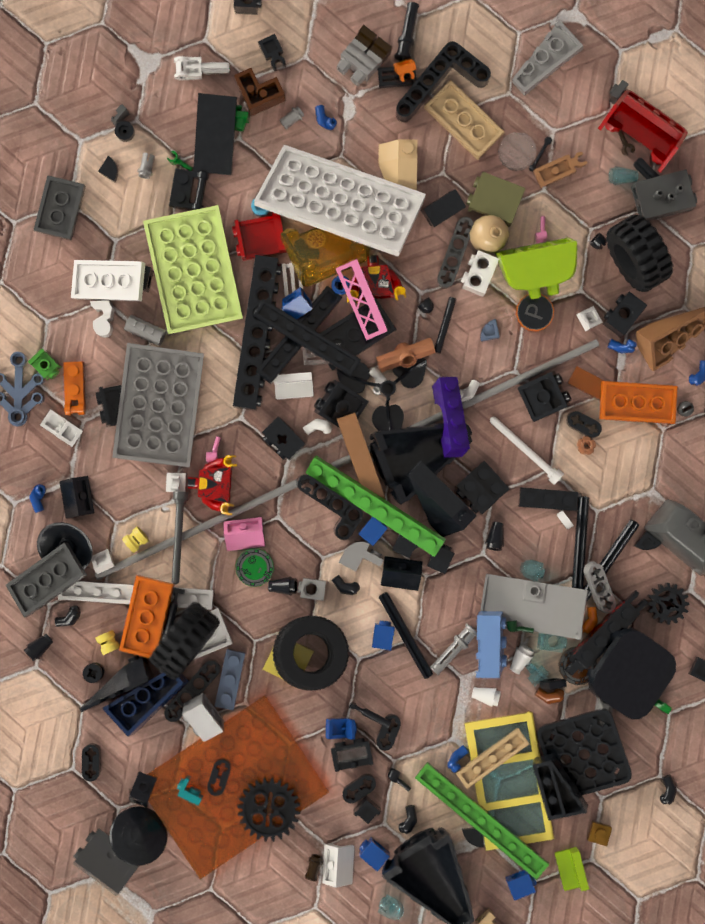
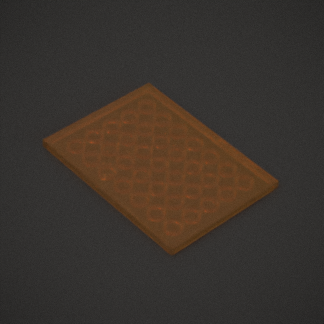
M266 695L225 721L222 733L205 742L201 738L147 774L157 778L149 798V803L199 879H202L258 841L256 833L250 836L251 829L244 831L246 823L240 824L243 816L237 815L239 811H242V809L237 808L238 804L244 803L239 798L240 796H246L243 790L247 789L250 791L248 786L250 783L256 786V779L263 783V778L266 777L267 781L270 782L273 776L276 783L280 778L282 779L281 785L288 782L287 789L294 788L292 795H298L295 802L301 803L296 808L300 811L329 793V790ZM226 758L231 763V771L226 787L221 795L213 796L207 789L213 766L218 759ZM225 763L217 765L220 768L218 775H222L224 770H228L225 767ZM187 775L191 776L187 787H195L201 791L200 794L204 795L199 806L177 796L180 791L177 789L181 778L185 779ZM218 778L215 784H211V786L214 787L215 791H217L218 788L222 789V787L219 786L220 779ZM269 792L268 805L265 808L267 809L266 826H269L270 814L273 810L271 809L272 792ZM263 794L255 796L256 800L260 803L266 800ZM277 796L275 802L281 805L285 803V799L282 796ZM255 814L253 816L254 820L257 822H261L264 820L261 814ZM274 816L272 818L273 822L276 824H280L283 822V819L280 816Z

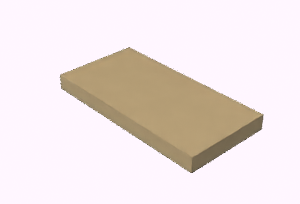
M452 80L424 106V109L477 160L505 133Z

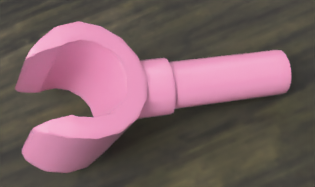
M541 216V232L535 233L536 243L546 242L545 216Z
M216 436L213 452H206L207 463L218 459L217 451L220 437Z

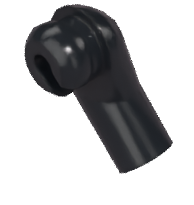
M340 575L332 579V582L342 594L355 595L360 590V585L357 582L345 583Z
M76 605L69 608L70 611L65 617L55 618V626L74 625L80 617V608Z

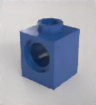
M300 287L282 299L281 308L285 313L298 319L312 310V301Z
M372 517L359 532V535L374 546L388 528L385 524Z
M380 620L379 624L375 623L372 648L391 650L395 628L391 626V622Z
M372 837L369 841L365 840L359 847V857L377 872L390 857L389 851Z
M522 870L505 877L514 901L536 893L534 888L537 885L536 880L527 871Z

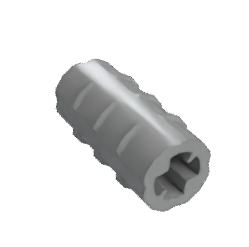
M133 315L129 316L124 327L125 331L157 346L162 344L166 335V330Z

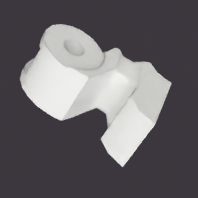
M109 300L90 301L91 306L97 312L103 311V315L93 321L94 331L103 338L111 336L113 326L109 322L113 320L115 312L112 302Z

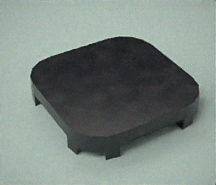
M629 627L621 631L616 630L611 635L615 639L594 670L589 668L586 675L589 676L588 689L592 694L627 718L634 720L645 717L652 710L676 672V661L674 656L644 633Z

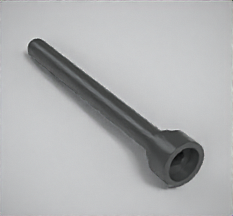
M173 492V500H175L174 504H176L172 583L175 585L180 580L184 504L188 501V492Z

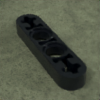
M216 660L207 661L166 707L164 715L168 721L175 722L182 717V708L177 711L178 717L175 715L171 717L169 709L173 710L178 705L175 703L176 700L183 707L184 702L181 700L183 693H189L193 699L202 694L220 673L221 667ZM214 664L216 666V673L211 672L207 676L210 678V681H208L200 672L202 671L205 674L209 669L207 665L212 666ZM196 678L203 679V688L197 689L194 686Z

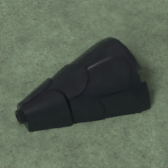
M444 423L403 429L379 430L370 435V440H373V443H370V448L377 470L385 486L393 490L390 494L400 505L409 501L415 495L407 474L419 461H422L437 475L447 464H450L456 458H444L441 443ZM466 424L470 444L472 442V431L469 425Z
M439 827L438 830L429 828L415 834L394 851L395 855L392 860L388 859L382 870L384 879L409 896L411 900L429 910L433 916L446 924H472L475 921L468 889L464 884L453 840L444 828Z

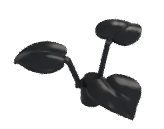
M420 358L409 368L402 366L393 368V373L398 378L395 381L386 380L381 384L367 381L370 377V371L362 362L359 363L351 377L337 369V376L340 383L357 394L364 391L365 384L379 387L381 395L386 397V407L379 406L374 410L372 414L374 427L378 431L401 429L404 414L399 405L389 406L390 396L395 393L396 384L399 381L406 388H415L420 385L425 376L427 360Z

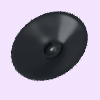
M63 522L52 523L42 529L37 538V550L41 559L64 542H68L83 569L89 565L93 553L92 545L82 530L72 524Z
M136 806L122 811L115 818L110 828L109 838L111 847L119 859L125 863L140 866L155 861L163 853L167 844L168 833L166 824L158 813L147 807Z

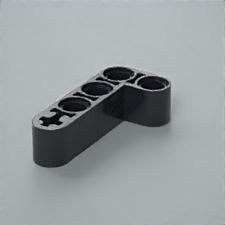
M306 474L300 475L296 480L297 488L339 515L340 518L334 526V534L341 540L349 539L363 518L362 510L313 477ZM308 478V483L312 486L315 483L318 484L313 488L312 494L309 493L311 489L307 486L302 488V479L306 480ZM320 488L326 490V496L323 499H318L316 496V492ZM340 499L342 501L340 509L333 508L332 503L334 500ZM355 509L358 512V517L351 520L348 514L351 510ZM340 526L347 527L348 532L346 535L340 536L338 534Z

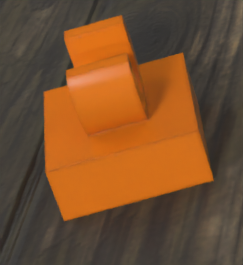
M412 59L393 64L394 70L402 82H405L404 75L406 73H410L411 79L415 78L413 71L416 70V65Z

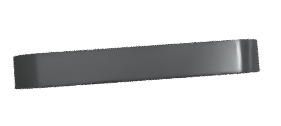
M462 217L457 222L437 277V283L441 288H450L455 281L470 239V230L474 225L469 217ZM467 222L470 229H466L464 236L456 235V232L460 234L462 231L460 224ZM456 239H461L464 242V247L457 249L454 247L453 242ZM455 257L458 263L456 266L451 267L447 264V259ZM447 270L455 271L454 274L450 272L449 280L451 282L444 284L440 278L445 277Z

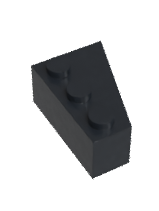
M548 754L535 757L532 766L548 821L587 813V802L555 755Z

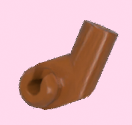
M539 687L535 692V696L547 704L559 703L564 699L565 695L564 691L560 688H557L552 693H548Z

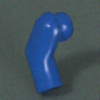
M324 105L316 106L315 111L318 125L326 130H333L337 125L336 119L325 115Z
M705 360L700 361L699 372L689 376V383L691 385H701L705 381Z

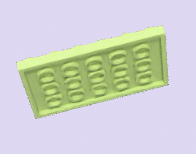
M219 205L143 221L168 334L243 319Z

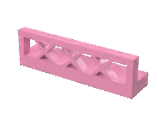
M355 259L335 268L366 340L387 332L388 330L358 260ZM351 266L354 272L352 281L345 279L341 270ZM346 282L351 283L349 289L347 287ZM353 284L359 286L362 291L359 299L352 297L350 294ZM353 299L358 301L357 306L355 305ZM360 302L367 304L369 307L367 317L360 315L358 312ZM368 320L375 322L378 331L369 335L365 328Z

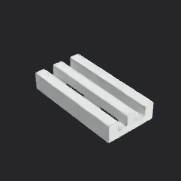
M301 262L282 264L285 297L289 295L286 268H290L292 292L296 290L294 268L296 267L298 269L299 288L303 289Z

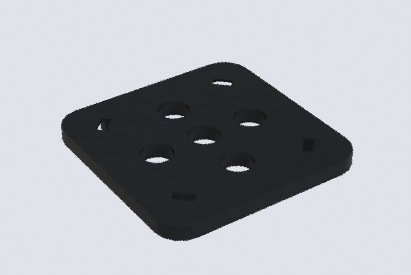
M608 709L593 710L548 723L539 728L537 736L543 754L555 755L581 795L622 785L631 780L632 770L613 715ZM598 720L604 722V725L597 723ZM581 731L584 738L582 740H575L573 733ZM551 734L555 735L553 740L549 739ZM600 744H606L609 751L607 753H600L597 748ZM580 750H588L590 756L587 759L581 758L579 756ZM565 754L569 755L571 762L564 764L561 762L560 757ZM587 768H594L596 775L593 777L587 776L585 773Z

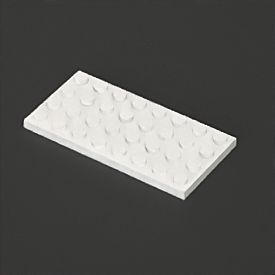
M283 145L254 200V206L399 257L423 205L426 194Z

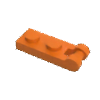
M63 362L65 415H72V413L85 415L84 362ZM78 400V406H72V401Z

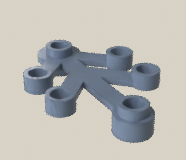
M14 352L10 357L11 364L15 366L14 387L7 381V377L0 373L3 376V381L0 382V385L14 399V407L6 400V395L2 392L0 394L3 396V399L0 401V405L9 413V422L13 426L19 427L27 422V413L37 404L43 403L44 396L38 392L34 393L31 400L23 407L22 400L37 385H42L45 379L41 374L36 373L32 376V380L23 387V366L27 363V357L21 352ZM18 357H22L23 359L22 363L20 364L17 363ZM37 376L41 377V381L39 383H36L35 378ZM37 395L41 396L39 402L35 401V396ZM17 414H21V419L19 421H17L15 418Z

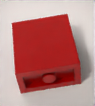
M272 213V216L240 222L239 220H234L235 226H232L234 238L238 237L239 242L236 245V251L243 261L255 259V255L272 256L287 253L281 216L279 214Z

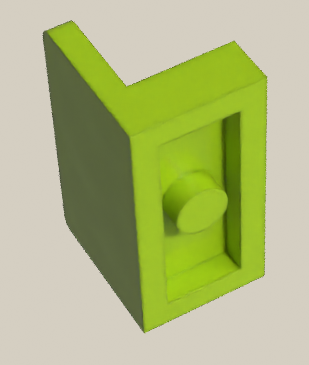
M573 847L555 852L554 855L564 891L580 888L581 891L589 890L578 848Z

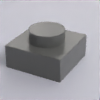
M624 80L619 85L615 84L609 93L611 94L609 102L614 105L625 90H627L629 84Z

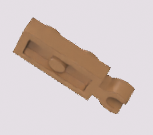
M583 152L576 153L572 159L568 154L534 169L533 172L540 188L575 174V167H584L587 161L582 163L578 161V157H581Z

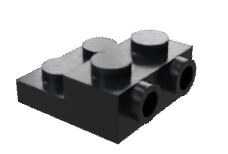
M555 371L518 387L533 422L571 406L569 403L572 401L571 396L567 390H563L561 386L564 383L563 379Z
M334 379L333 382L330 381L325 386L324 391L326 393L323 398H318L315 402L314 408L316 409L314 412L339 427L338 418L355 413L358 419L369 401Z
M485 461L479 464L456 485L458 489L456 493L463 500L466 498L471 503L468 506L475 514L478 512L483 514L509 490L508 486Z

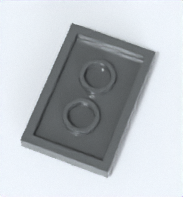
M47 175L33 230L38 233L72 241L86 187L85 184Z

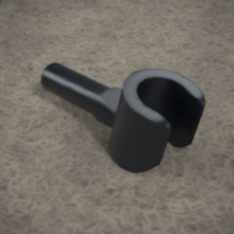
M391 768L388 773L389 779L410 791L411 787L399 779L401 772Z

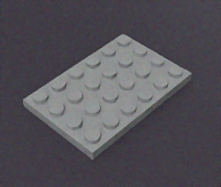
M127 343L112 458L190 467L204 353Z

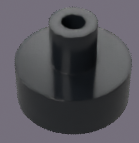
M121 121L115 126V135L120 141L128 142L133 139L135 130L131 123Z

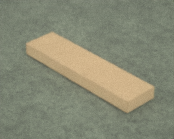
M517 727L455 773L466 789H468L530 743Z

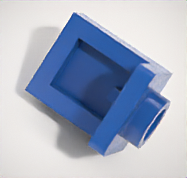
M350 718L326 719L327 739H355L357 732L355 720Z

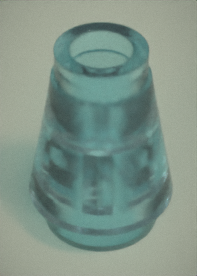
M618 166L610 168L608 174L609 183L620 185L637 182L638 171Z

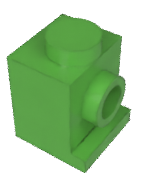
M44 349L39 350L28 361L46 380L55 378L60 372L61 366ZM47 362V368H42V364Z

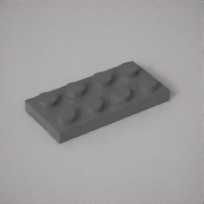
M64 542L7 583L6 587L25 618L32 615L87 574L69 543Z

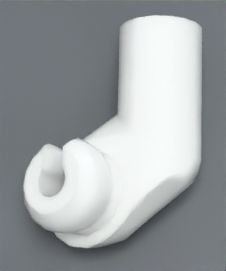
M376 366L369 372L375 379V383L381 384L387 380ZM374 386V394L381 395L379 387Z
M471 380L467 390H460L462 402L474 397L480 385L478 381Z

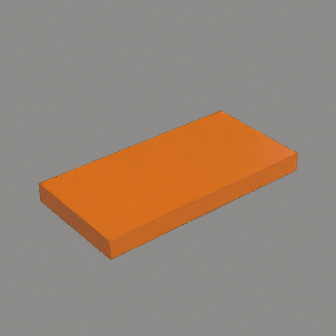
M601 381L599 419L676 424L678 386Z
M136 575L119 651L150 658L152 652L162 640L175 584Z

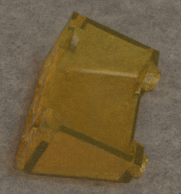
M316 227L301 234L295 228H288L281 233V241L298 279L304 287L337 275L335 268L355 259L358 260L360 265L370 255L369 246ZM351 266L341 270V272L351 269Z

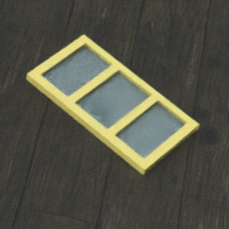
M528 711L464 723L471 761L517 727L520 729L530 744L475 783L477 802L524 843L529 844L553 840L551 820L548 821L532 766L534 758L540 756L533 712ZM483 836L486 851L499 849Z

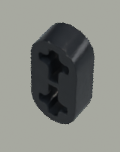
M578 411L572 412L567 416L566 423L573 430L591 438L600 435L602 427L598 421ZM579 416L578 420L583 424L576 423L573 425L571 417ZM594 424L597 432L590 434V429L585 427V425L592 426Z
M388 714L385 717L390 721L394 718L395 723H397V726H392L391 731L381 725L376 740L377 746L381 750H390L394 745L401 726L400 719L395 714ZM387 733L389 734L388 741L390 744L382 746L380 739H384Z
M95 743L88 744L82 750V777L89 782L96 780L101 773V749ZM90 748H93V751H96V754H94L92 757V761H90V754H87V751H89ZM90 764H92V770L96 771L92 777H90V773H87L90 769Z
M226 758L218 759L213 766L207 786L208 792L213 796L221 795L226 787L231 771V763ZM225 763V767L228 770H224L222 775H218L220 768L217 765ZM218 778L220 779L219 786L222 787V789L218 788V790L215 791L214 787L211 786V784H215Z
M364 774L344 787L343 799L347 803L357 802L375 789V778L371 774ZM364 779L372 780L371 787L364 786L360 788L364 784ZM350 789L351 791H354L358 789V791L354 793V798H352L351 796H346L348 794L347 790Z

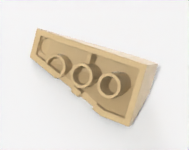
M398 139L379 144V167L384 180L417 191L418 140Z

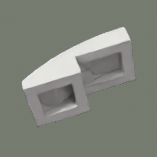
M51 409L40 424V426L71 447H73L83 432Z

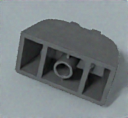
M666 499L646 523L644 530L659 540L662 545L698 575L703 576L705 575V522L682 504Z

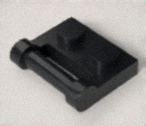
M175 168L169 206L191 211L203 208L204 190L209 174ZM194 179H199L195 203H190Z

